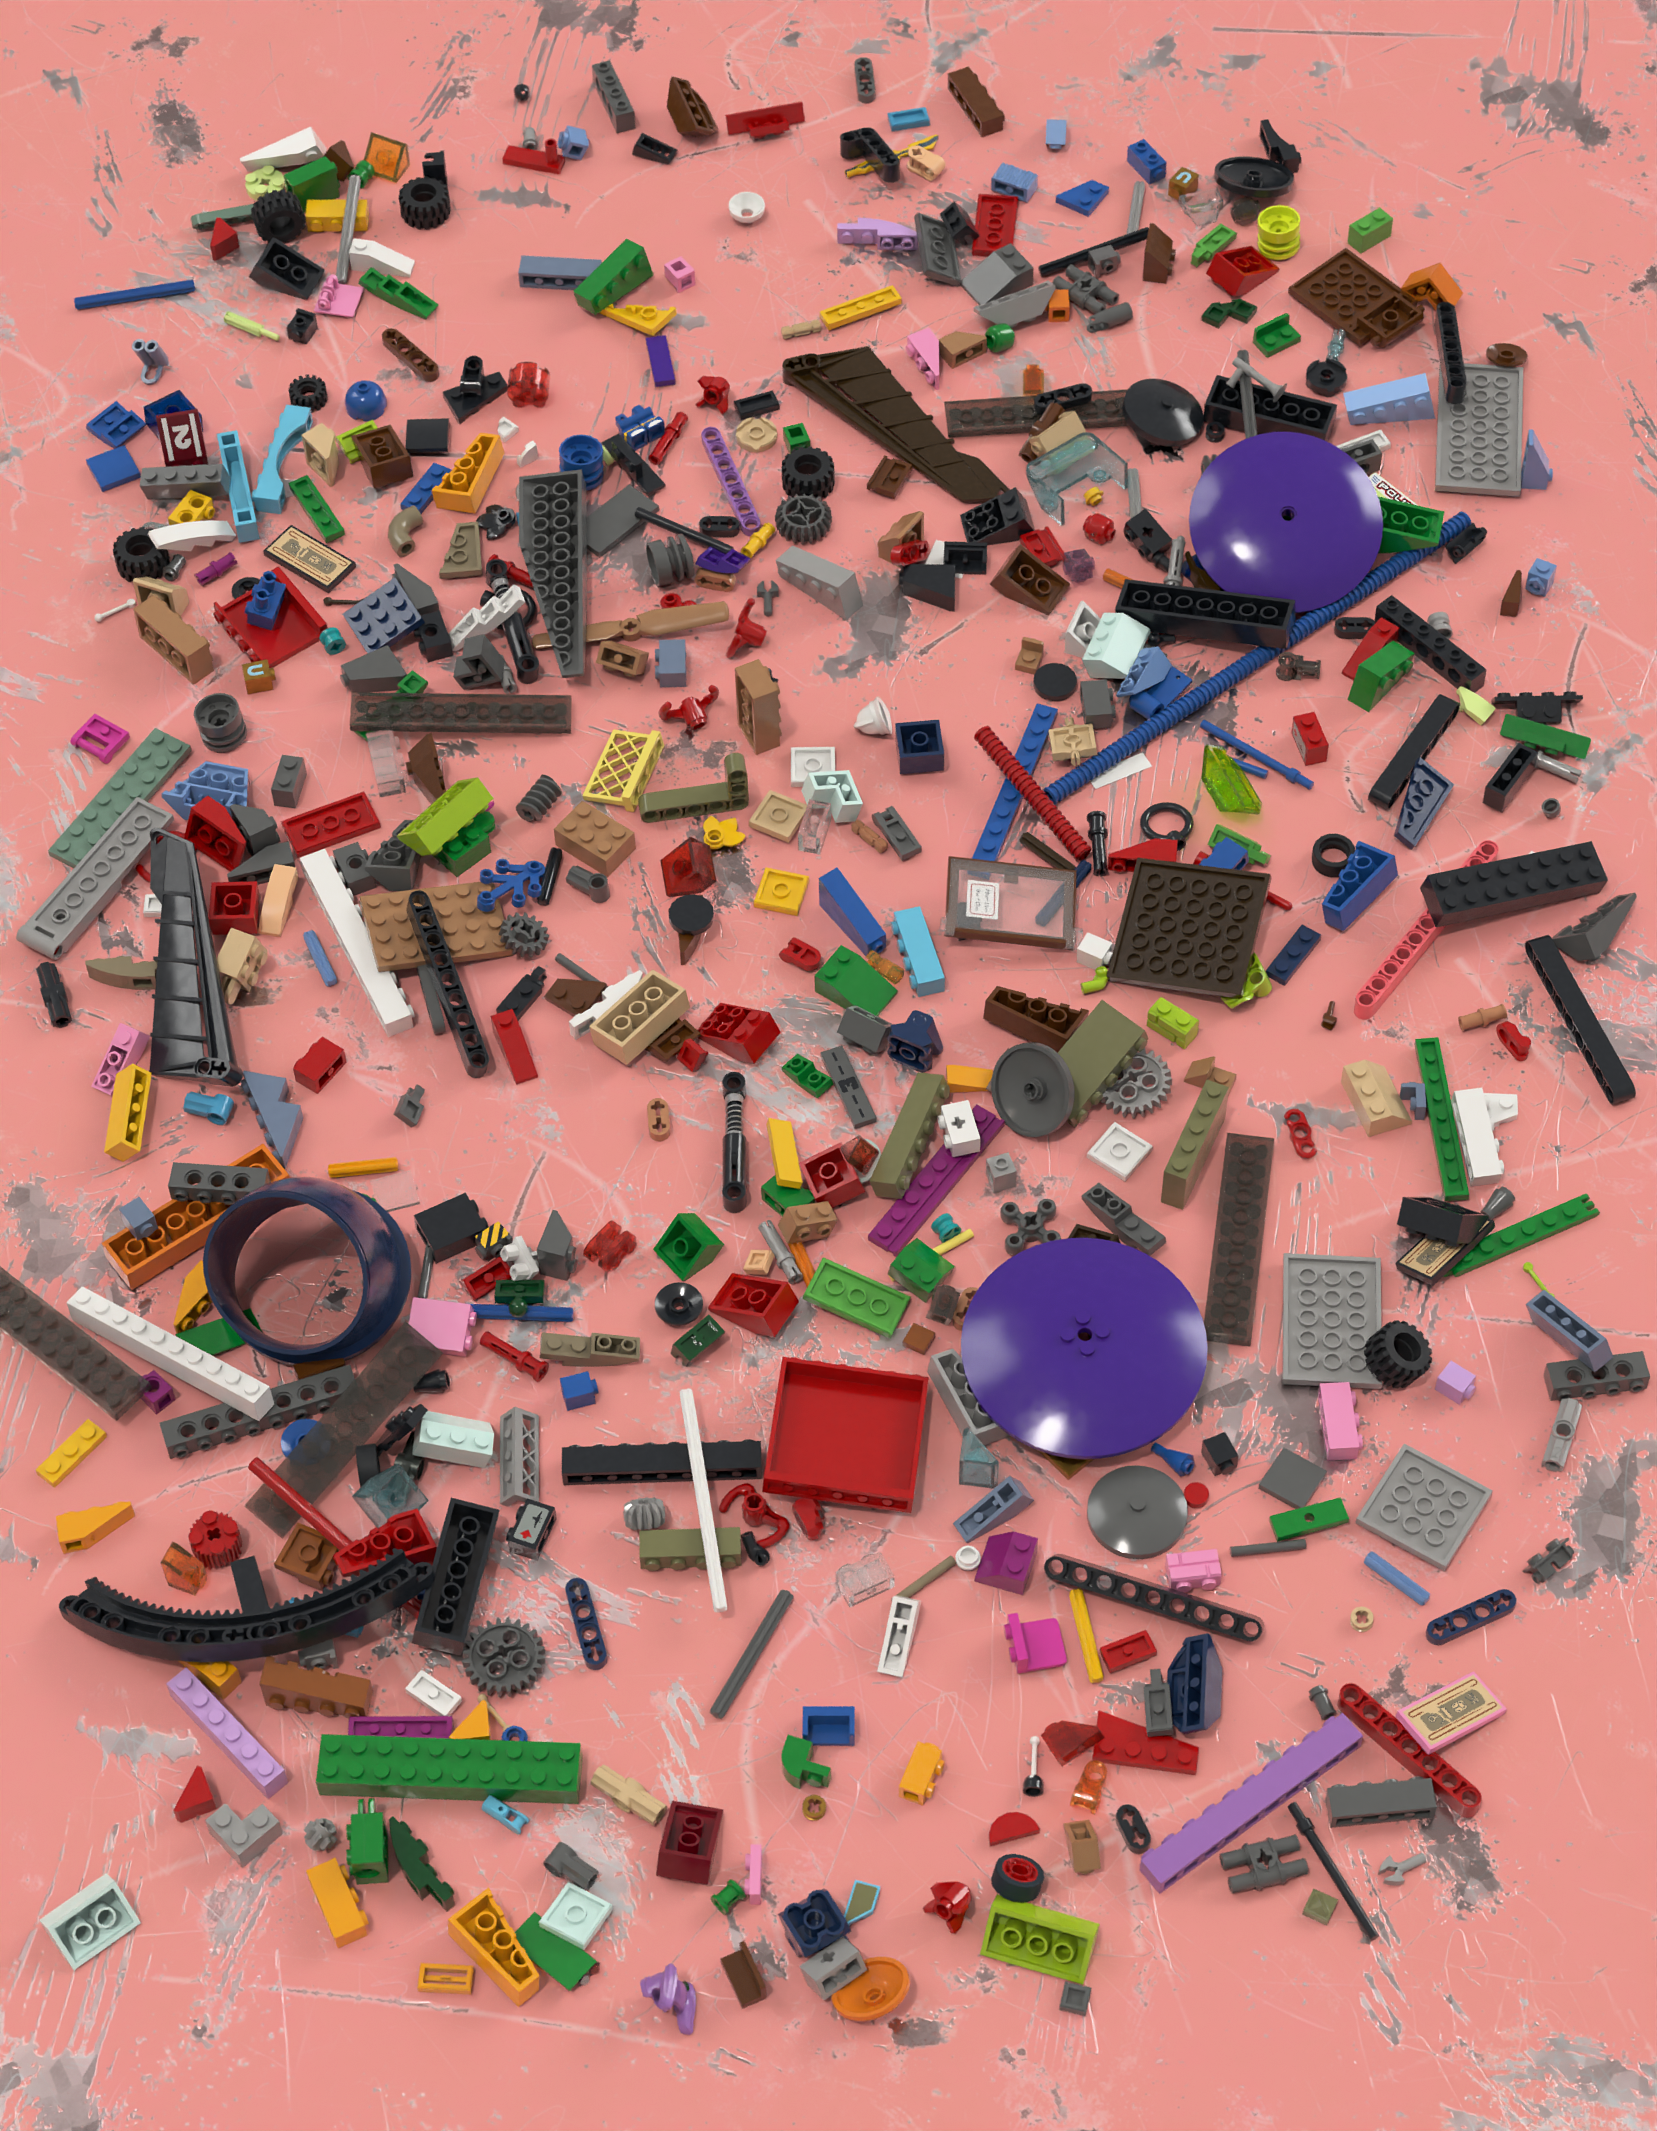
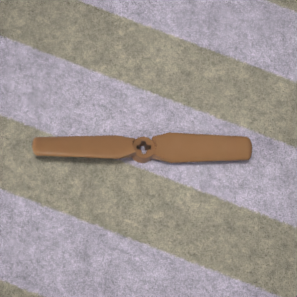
M721 601L655 609L636 615L637 619L628 618L624 621H605L586 625V642L608 640L622 636L626 641L633 642L642 635L657 636L725 622L729 619V608L726 602ZM548 632L533 636L532 645L535 649L552 647Z

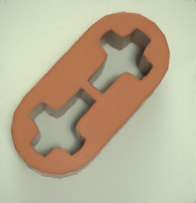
M701 567L697 570L694 581L702 588L730 592L734 588L736 577L732 573L715 572Z
M655 1098L649 1101L647 1105L649 1135L653 1140L661 1142L670 1136L668 1104L664 1099ZM660 1107L661 1115L656 1116L655 1108ZM657 1124L662 1125V1132H657Z
M969 1287L965 1289L953 1312V1326L959 1331H962L964 1323L960 1319L963 1318L969 1307L968 1299H971L972 1296L974 1297L978 1288Z

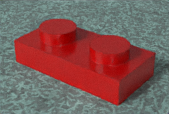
M1147 1630L1100 1647L1099 1653L1109 1673L1156 1656L1157 1650Z

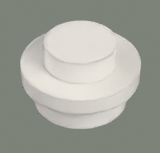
M964 1546L957 1551L955 1560L959 1568L969 1571L979 1566L981 1556L976 1548Z

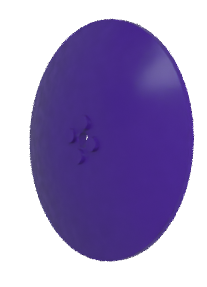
M1067 1238L1033 1246L1009 1258L997 1267L978 1288L970 1302L962 1327L961 1358L964 1374L971 1392L983 1411L998 1427L1021 1443L1036 1450L1066 1458L1101 1459L1135 1451L1157 1440L1172 1429L1192 1406L1202 1385L1207 1365L1208 1346L1204 1322L1197 1304L1183 1283L1168 1268L1146 1253L1124 1244L1103 1239ZM1086 1332L1092 1338L1088 1341H1083L1079 1339L1078 1335Z

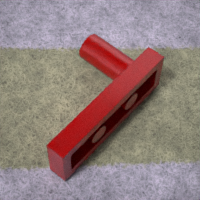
M547 139L545 141V152L508 145L502 161L504 165L559 175L565 163V156L557 153V142L555 139Z

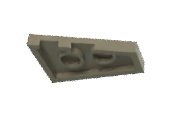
M478 522L457 523L450 541L449 551L444 558V565L439 572L440 579L482 575Z

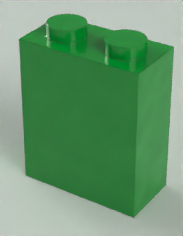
M324 156L284 174L286 192L290 191L298 197L304 213H306L307 200H334L340 197L338 189L340 188V183L336 176L338 169L335 163L330 162Z

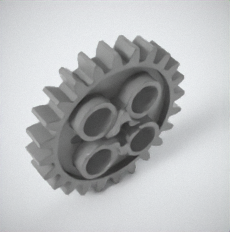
M1145 1048L1141 1052H1137L1133 1057L1131 1065L1126 1070L1123 1069L1118 1075V1078L1122 1079L1116 1081L1111 1088L1108 1087L1103 1093L1101 1103H1105L1107 1110L1113 1107L1115 1115L1121 1110L1123 1117L1128 1112L1131 1113L1132 1118H1135L1136 1112H1140L1142 1117L1145 1115V1110L1153 1113V1106L1161 1108L1160 1100L1167 1101L1166 1094L1171 1093V1071L1168 1069L1167 1062L1162 1061L1161 1055L1155 1057L1153 1050L1146 1054ZM1137 1067H1143L1142 1069L1135 1070Z

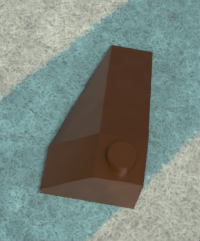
M429 733L408 752L409 762H405L408 775L413 776L416 786L432 804L447 790L445 789L442 770L439 766L432 733Z

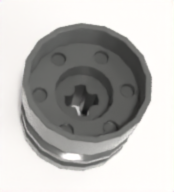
M677 534L675 540L672 536L667 537V547H665L660 539L646 543L648 564L657 586L672 583L673 572L678 580H683L684 574L687 578L694 577L692 552L683 534Z
M215 693L206 696L198 702L193 715L203 744L209 750L227 752L234 750L246 739L247 728L238 702L233 696L225 693Z

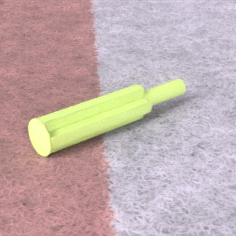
M227 311L224 316L225 323L259 337L264 335L276 341L280 339L278 334L264 329V325L238 314Z

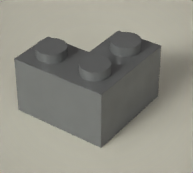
M484 634L466 638L462 656L456 657L453 677L463 690L502 681L505 660Z

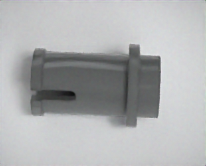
M174 555L169 565L163 568L165 579L173 581L179 577L180 570L186 564V559L182 555Z
M1318 1685L1309 1691V1699L1314 1701L1322 1720H1327L1337 1714L1327 1695V1688H1324L1323 1685Z

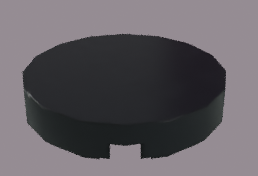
M1061 663L1043 665L1036 671L1033 680L1035 692L1041 698L1052 699V701H1061L1072 696L1077 684L1075 672L1070 667Z
M695 894L684 895L677 898L669 908V923L680 934L699 935L707 931L713 923V906L703 896Z

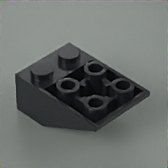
M1016 487L960 515L967 542L987 543V545L1015 542L1020 540V535L1035 531L1027 500Z

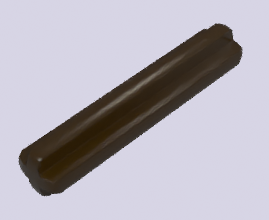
M1029 832L1021 835L1020 843L1053 867L1068 870L1076 868L1075 865Z

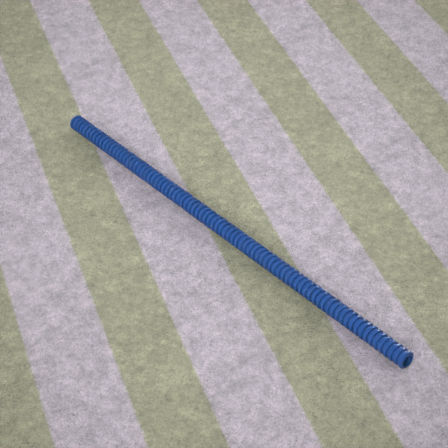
M1463 511L1454 515L1442 524L1438 546L1397 553L1394 557L1371 570L1357 587L1343 598L1325 607L1312 610L1296 620L1287 649L1257 646L1250 653L1242 656L1235 663L1230 664V666L1221 670L1220 673L1215 674V676H1212L1209 680H1206L1194 690L1185 694L1184 697L1179 698V700L1159 711L1158 714L1150 717L1148 721H1144L1143 724H1140L1137 728L1123 735L1122 738L1114 741L1112 745L1102 749L1097 755H1093L1091 759H1087L1080 766L1072 769L1070 773H1066L1059 780L1051 783L1049 787H1045L1043 789L1045 795H1048L1049 800H1052L1053 805H1056L1058 801H1062L1063 798L1077 791L1079 787H1083L1084 784L1098 777L1100 773H1104L1105 770L1119 763L1126 756L1146 745L1147 742L1155 739L1157 735H1161L1162 732H1165L1168 728L1182 721L1183 718L1191 715L1193 711H1197L1198 708H1201L1204 704H1207L1219 694L1228 690L1229 687L1237 684L1244 677L1249 676V674L1258 670L1259 667L1264 666V664H1267L1270 660H1273L1285 650H1288L1300 640H1303L1315 630H1318L1324 624H1327L1330 620L1348 610L1349 607L1357 604L1364 597L1372 594L1384 584L1402 574L1403 571L1411 568L1418 561H1421L1438 548H1441L1442 545L1450 542L1471 524L1470 517Z

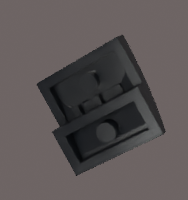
M449 418L407 419V452H448Z

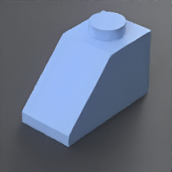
M1047 119L1046 144H1050L1049 148L1061 149V145H1065L1067 120Z

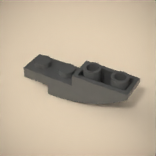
M1097 1183L1081 1196L1082 1200L1096 1217L1113 1234L1118 1235L1119 1239L1127 1246L1135 1249L1138 1248L1150 1256L1166 1244V1237L1132 1213V1207L1102 1184Z

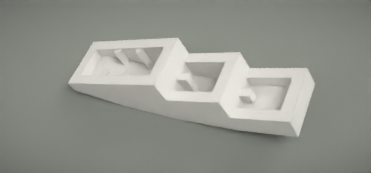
M214 520L169 525L151 530L148 533L157 549L192 551L195 545L212 546L215 540L232 542L236 537L227 521Z
M513 584L500 599L493 596L480 610L473 607L448 633L452 651L456 652L464 648L466 638L482 634L486 635L517 611L525 603L520 587Z

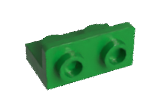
M1288 313L1277 316L1273 320L1261 324L1254 329L1253 344L1267 358L1301 342V335L1289 324L1290 315Z

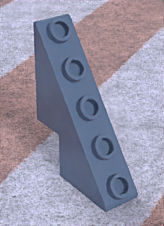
M243 1071L244 1079L240 1082L244 1093L249 1092L251 1096L248 1098L252 1111L257 1110L259 1114L256 1116L260 1129L265 1128L267 1132L264 1134L268 1147L273 1146L275 1150L272 1152V1155L286 1169L303 1121L301 1105L285 1102L289 1093L286 1078Z

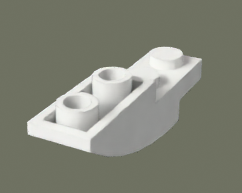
M641 970L629 974L617 984L607 987L602 992V1002L595 1003L587 1011L575 1015L569 1021L571 1036L577 1040L589 1033V1026L643 978Z

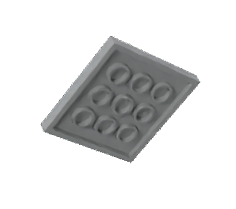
M1403 1444L1356 1518V1524L1445 1571L1492 1496L1493 1490Z

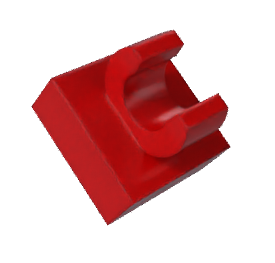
M690 1038L684 1040L677 1059L690 1071L695 1072L699 1070L701 1063L706 1060L709 1052L703 1050L700 1047L701 1045L695 1043Z

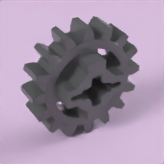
M515 912L514 917L508 915L507 919L503 920L499 935L502 936L500 942L506 943L505 949L512 948V954L519 952L521 957L528 954L531 958L534 953L540 955L541 951L545 949L549 939V935L546 934L548 928L541 927L543 921H535L536 916L534 915L529 918L525 912L523 916Z

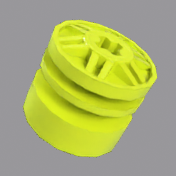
M1277 205L1266 208L1259 214L1258 250L1261 254L1269 259L1283 260L1294 256L1298 252L1300 247L1299 213L1288 206Z

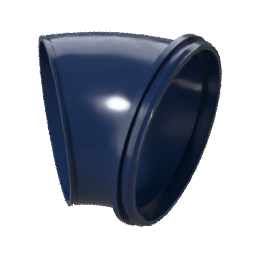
M294 1177L273 1181L249 1192L220 1215L206 1240L203 1255V1272L209 1295L215 1307L237 1335L258 1353L277 1362L293 1366L297 1363L344 1358V1361H347L367 1351L381 1340L394 1325L406 1303L411 1283V1259L407 1242L401 1229L392 1216L377 1202L357 1191L328 1180L313 1177ZM309 1204L328 1215L349 1237L357 1252L362 1268L363 1294L358 1312L345 1331L321 1343L297 1345L284 1343L267 1336L248 1320L237 1299L235 1271L244 1244L260 1224L285 1208Z

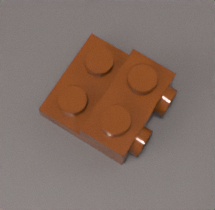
M297 1523L276 1559L274 1566L275 1569L298 1577L300 1583L321 1591L324 1585L329 1586L334 1578L333 1569L336 1563L333 1555L340 1550L316 1529Z

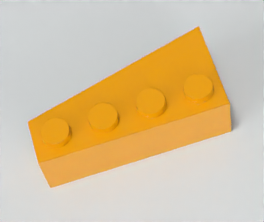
M479 433L465 450L466 454L463 458L457 459L452 471L446 473L442 477L441 484L439 486L435 485L431 490L437 508L476 513L505 453L500 435Z
M489 1887L448 1919V1935L518 2007L539 1991V1975L524 1948L520 1946L516 1939V1934L512 1927L510 1928L504 1918V1913L500 1906L496 1904Z

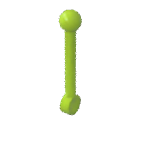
M1530 1262L1524 1263V1272L1532 1276L1542 1291L1545 1290L1549 1293L1533 1271V1265Z

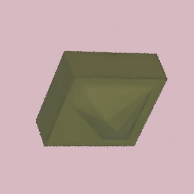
M1313 1888L1302 1915L1327 1926L1338 1899Z

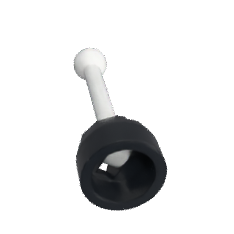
M1032 1736L1030 1738V1744L1032 1745L1031 1775L1024 1779L1023 1793L1030 1797H1038L1044 1793L1043 1780L1036 1775L1037 1746L1040 1744V1739L1037 1736Z

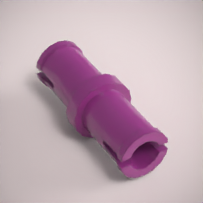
M229 552L216 562H210V566L194 574L195 578H198L196 579L198 583L203 586L216 576L221 577L224 571L238 564L237 560L234 561L236 559L235 556Z

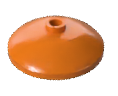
M872 1957L863 1960L867 1970L831 1995L836 2011L841 2016L854 2021L878 2019L893 2011L903 2001L910 1987L909 1974L900 1961L890 1957Z

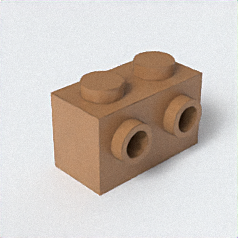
M603 641L600 644L596 663L604 665L603 668L616 671L617 669L623 671V674L626 676L636 677V675L644 674L649 653L613 641Z
M826 1201L787 1207L778 1227L787 1244L828 1238L838 1219L829 1202Z

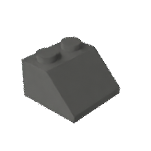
M236 804L230 805L232 819L246 840L245 848L251 857L266 846L280 842V837L275 830L278 828L275 819L272 816L269 817L263 809Z
M552 1210L537 1247L540 1274L568 1281L570 1274L574 1273L577 1268L578 1260L575 1259L576 1247L573 1246L572 1235L558 1211Z

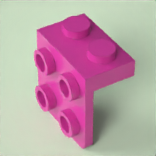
M1018 1613L1008 1614L1007 1624L1003 1625L1006 1640L1010 1639L1009 1657L1011 1663L1015 1662L1017 1674L1064 1666L1066 1664L1067 1658L1057 1619L1049 1618L1020 1623Z

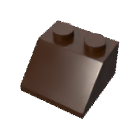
M1150 223L1146 241L1143 281L1167 284L1168 276H1172L1173 273L1171 261L1175 262L1176 249H1172L1173 240L1154 223Z

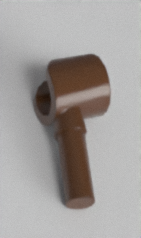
M1330 1001L1328 1010L1324 1013L1321 1023L1322 1027L1333 1030L1337 1022V1018L1332 1016L1335 1006L1334 1001Z

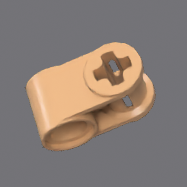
M912 146L908 150V156L910 157L907 162L908 170L924 177L926 180L933 181L946 167V163L941 156L921 146Z

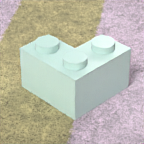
M849 770L808 773L801 790L808 807L829 806L835 823L855 822L863 805Z

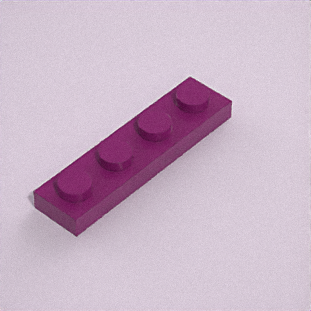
M453 1716L349 1717L348 1735L449 1739V1736L453 1733Z

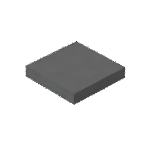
M1283 1447L1261 1480L1258 1489L1295 1509L1306 1507L1327 1475V1471Z

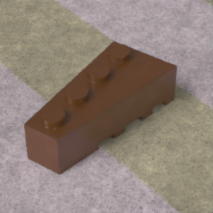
M996 986L985 1001L983 1019L1030 1042L1044 1044L1058 1053L1088 1017L1089 1010L1083 1008L1080 1011L1074 1010L1068 1004L1060 1003L1059 1006L1048 1003L1045 998L1038 997L1033 999L1026 997V993Z

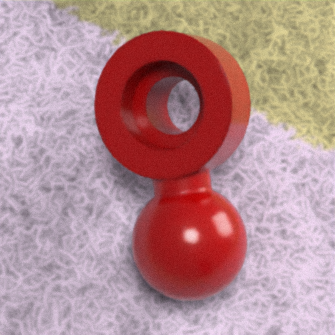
M675 593L666 594L660 600L662 609L697 605L692 600L682 603L681 597Z

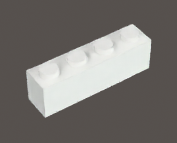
M1482 1088L1454 1091L1451 1103L1470 1187L1499 1183L1502 1174H1504V1164L1498 1158L1499 1142L1497 1138L1494 1139L1492 1132L1494 1131V1121L1488 1114V1096H1484Z

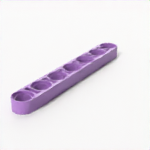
M707 427L701 433L702 444L733 513L739 520V526L743 534L751 536L761 529L760 519L720 431L715 427ZM708 435L716 436V438L712 440H709L705 437ZM716 449L723 451L721 454L712 453ZM722 464L729 465L726 469L719 468ZM728 479L736 480V482L732 484L726 483L725 481ZM737 493L743 495L741 498L738 499L732 497L734 494ZM743 508L750 510L748 513L739 512ZM749 523L757 525L755 528L751 529L746 527V525Z

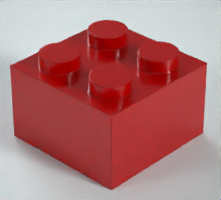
M257 881L211 882L208 918L212 935H228L231 928L247 934H258L260 893Z
M842 1142L799 1162L817 1203L828 1201L830 1206L834 1208L865 1192Z

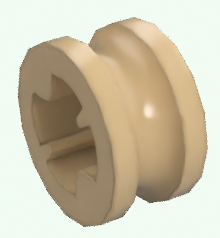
M1366 1607L1355 1608L1350 1617L1353 1629L1359 1632L1370 1630L1373 1626V1613ZM1360 1615L1361 1618L1362 1615L1366 1616L1367 1623L1364 1624L1362 1621V1623L1359 1624L1357 1622V1616Z

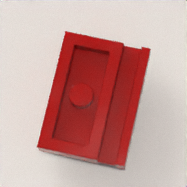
M1048 526L1041 531L1037 529L1020 535L1021 545L1047 566L1056 565L1061 560L1062 562L1066 561L1064 551Z

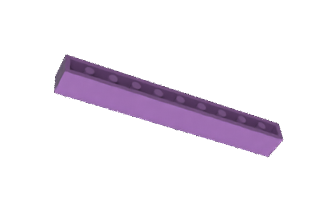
M1343 1713L1336 1718L1334 1716L1330 1717L1322 1725L1323 1728L1317 1732L1311 1731L1303 1738V1742L1298 1746H1290L1279 1760L1268 1762L1261 1773L1257 1776L1254 1774L1249 1776L1243 1782L1242 1787L1236 1791L1232 1789L1227 1792L1222 1801L1217 1805H1209L1198 1819L1195 1820L1193 1818L1187 1821L1180 1832L1176 1835L1173 1833L1168 1835L1162 1841L1161 1846L1155 1850L1153 1848L1147 1850L1141 1857L1140 1872L1156 1891L1161 1894L1360 1748L1363 1735Z

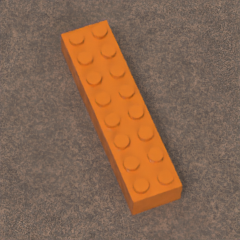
M264 1144L227 1165L267 1168L271 1182L290 1178L286 1170ZM172 1199L152 1211L158 1229L150 1236L143 1237L137 1241L126 1227L102 1242L106 1259L128 1287L133 1290L204 1246L214 1223L231 1205L220 1202L202 1203L200 1201H178Z

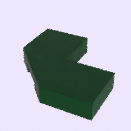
M1234 299L1232 302L1223 304L1220 302L1212 303L1202 314L1201 321L1218 329L1229 316L1247 324L1257 312V306L1242 299Z

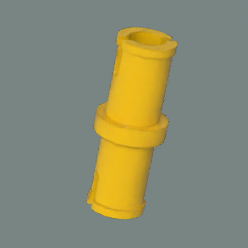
M765 523L758 532L750 536V541L741 548V553L752 558L757 550L763 548L769 537L775 533V527L771 523Z

